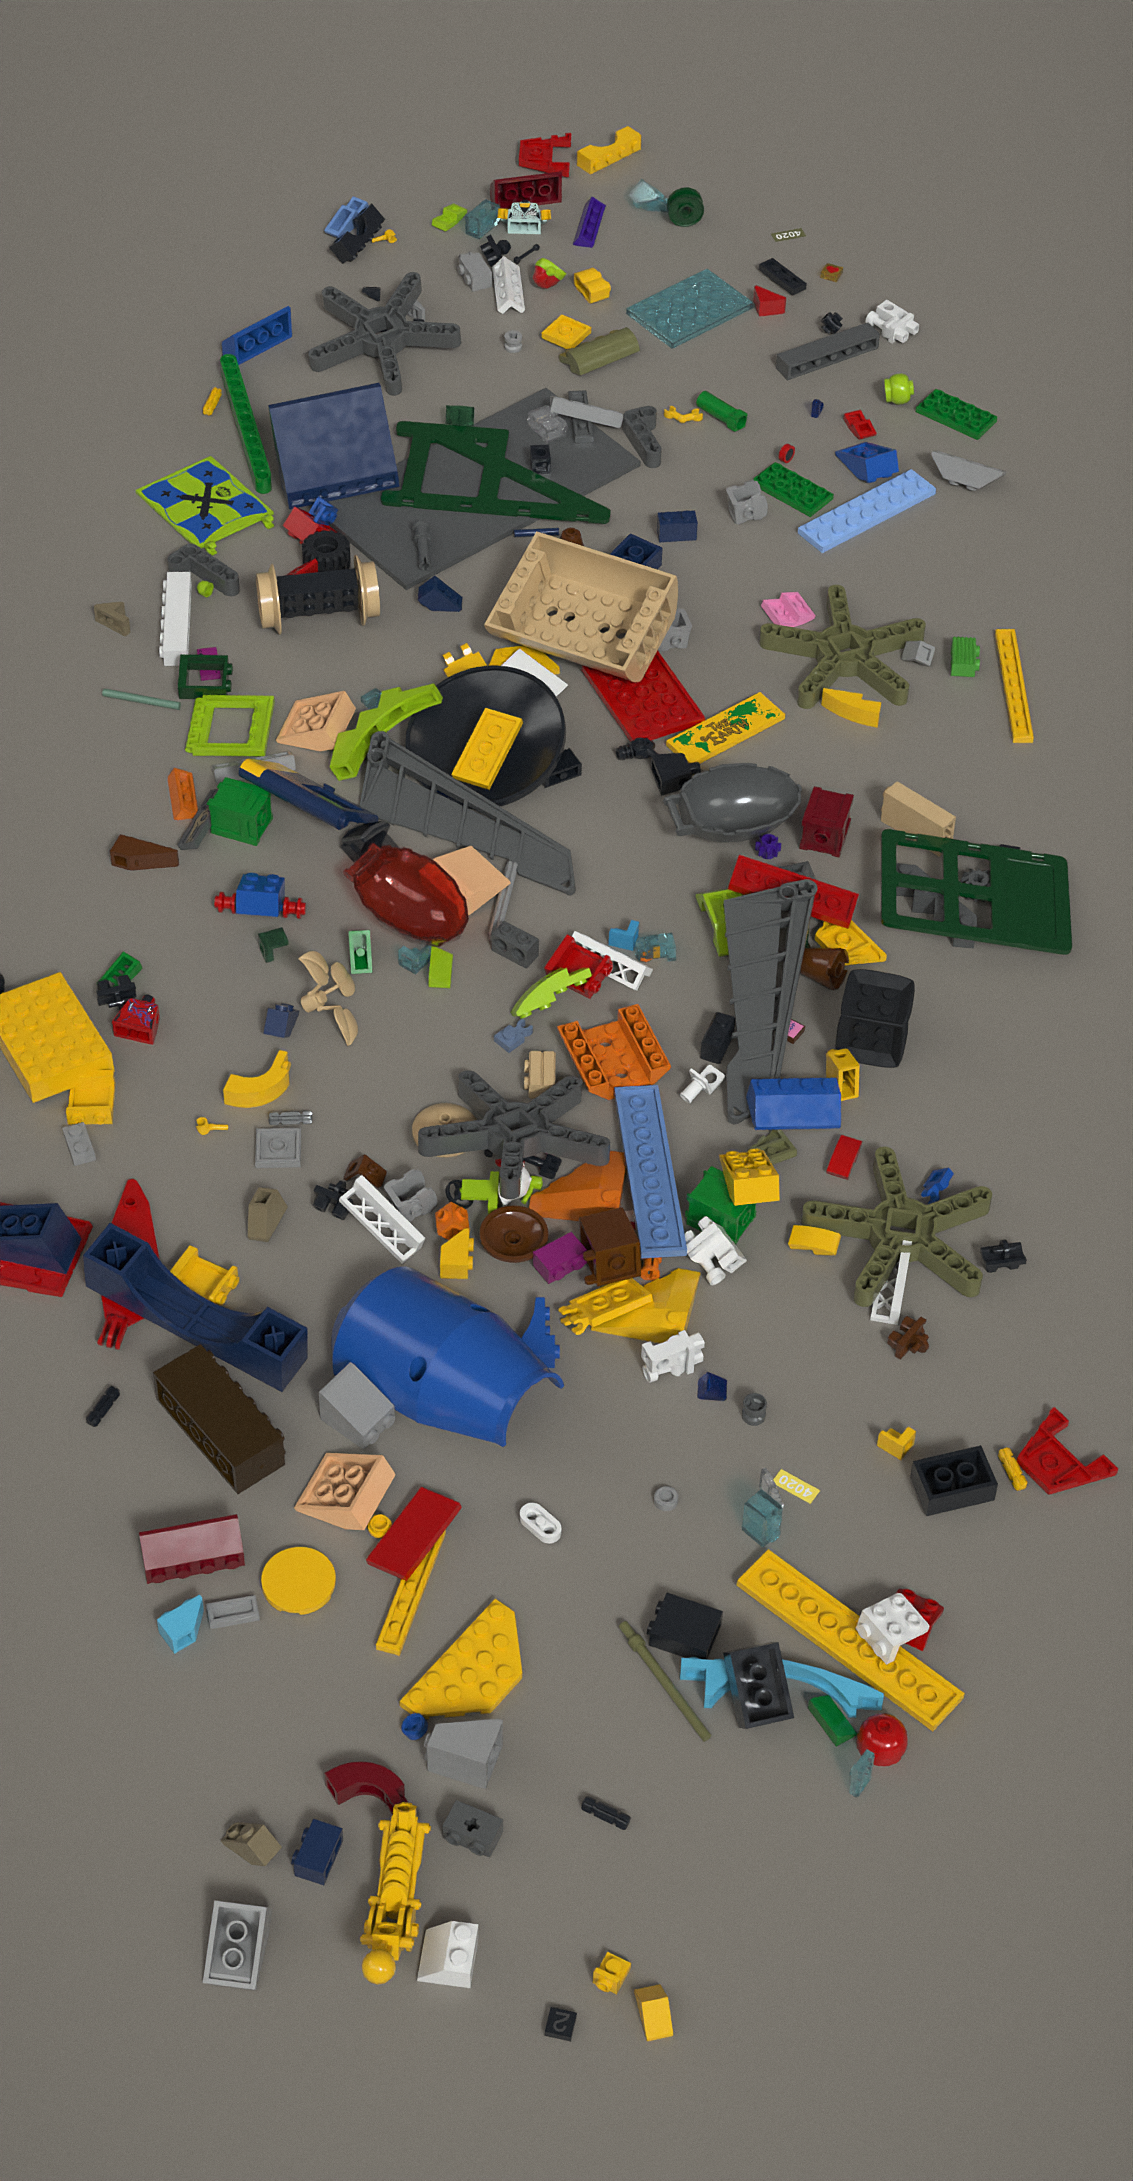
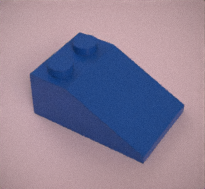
M864 442L835 451L836 456L858 479L865 480L866 483L875 482L880 477L888 478L893 473L899 472L896 449Z

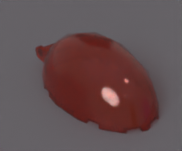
M372 843L369 845V849L349 869L346 868L343 871L346 878L354 883V888L368 913L383 928L410 943L441 947L459 940L469 921L466 898L461 893L455 879L436 861L425 855L413 852L412 849L405 847L401 849L391 847V845H384L379 848Z

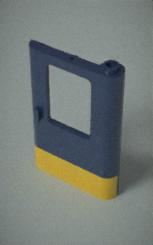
M246 759L239 768V776L338 830L346 828L349 822L365 824L378 822L377 815L334 793L335 788L324 783L323 787L280 763Z

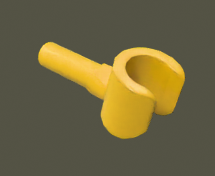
M388 229L384 235L375 237L371 241L374 243L388 240L390 243H394L397 239L394 236L396 235L394 231Z
M204 1117L196 1120L198 1124L196 1128L201 1135L208 1134L210 1130H228V1125L209 1124L208 1120Z

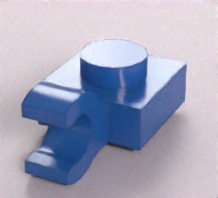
M949 1167L933 1170L923 1185L925 1189L922 1191L921 1196H930L928 1204L939 1201V1191L948 1187L949 1181L954 1175Z

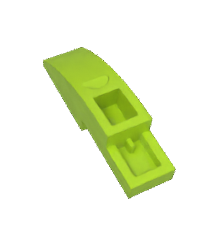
M559 968L547 974L521 996L511 1010L512 1016H519L522 1019L532 1015V1010L537 1008L544 1010L551 1007V1002L556 1001L554 992L555 994H560L567 991V986L574 984L578 986L586 983V978L592 976L590 969L581 968L568 973L567 968Z

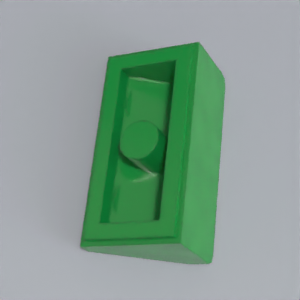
M829 1695L809 1700V1711L836 1747L857 1736L855 1729Z

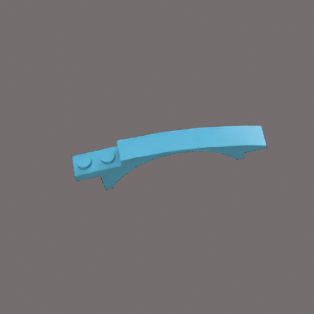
M697 1657L681 1658L680 1680L705 1681L704 1708H712L723 1695L731 1690L725 1660H707ZM782 1659L786 1678L799 1680L822 1690L840 1705L848 1717L856 1718V1709L882 1710L884 1693L827 1670Z

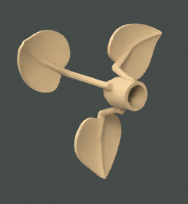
M316 951L307 952L298 959L306 966L318 985L312 991H309L307 995L301 997V1005L308 1013L316 1009L318 1012L334 1010L335 1020L347 1046L353 1043L358 1033V1025L354 1016L347 1008L342 1009L340 1005H324L327 1002L326 995L337 988L340 989L345 997L353 995L355 992L354 981L346 968L341 963L336 962L331 966V975L337 984L324 992L322 990L319 991L318 989L328 983L329 976L327 973L329 968L320 953Z

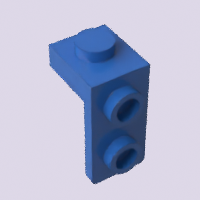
M318 496L308 513L315 517V523L329 525L335 521L336 513L339 509Z

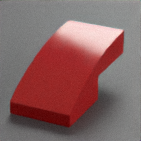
M861 410L844 414L843 419L846 425L859 440L876 436L877 433L870 419L866 420Z
M841 1135L826 1170L827 1174L848 1180L863 1142Z

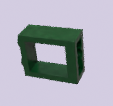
M180 654L179 699L203 698V695H228V692H231L232 689L229 675L233 674V664L229 663L228 655ZM190 670H223L222 686H188Z

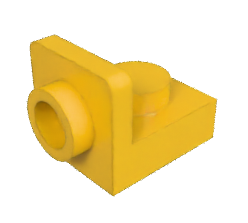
M607 1952L599 1968L596 1967L593 1972V1983L604 1992L617 1994L631 1969V1963Z

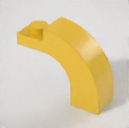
M279 1050L271 1068L261 1076L248 1078L231 1074L223 1089L224 1104L234 1107L251 1108L268 1104L281 1096L289 1086L291 1062L288 1061V1052Z

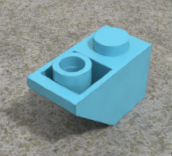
M200 1595L193 1599H187L181 1606L163 1613L157 1619L159 1634L174 1654L194 1643L197 1639L204 1613L203 1600Z

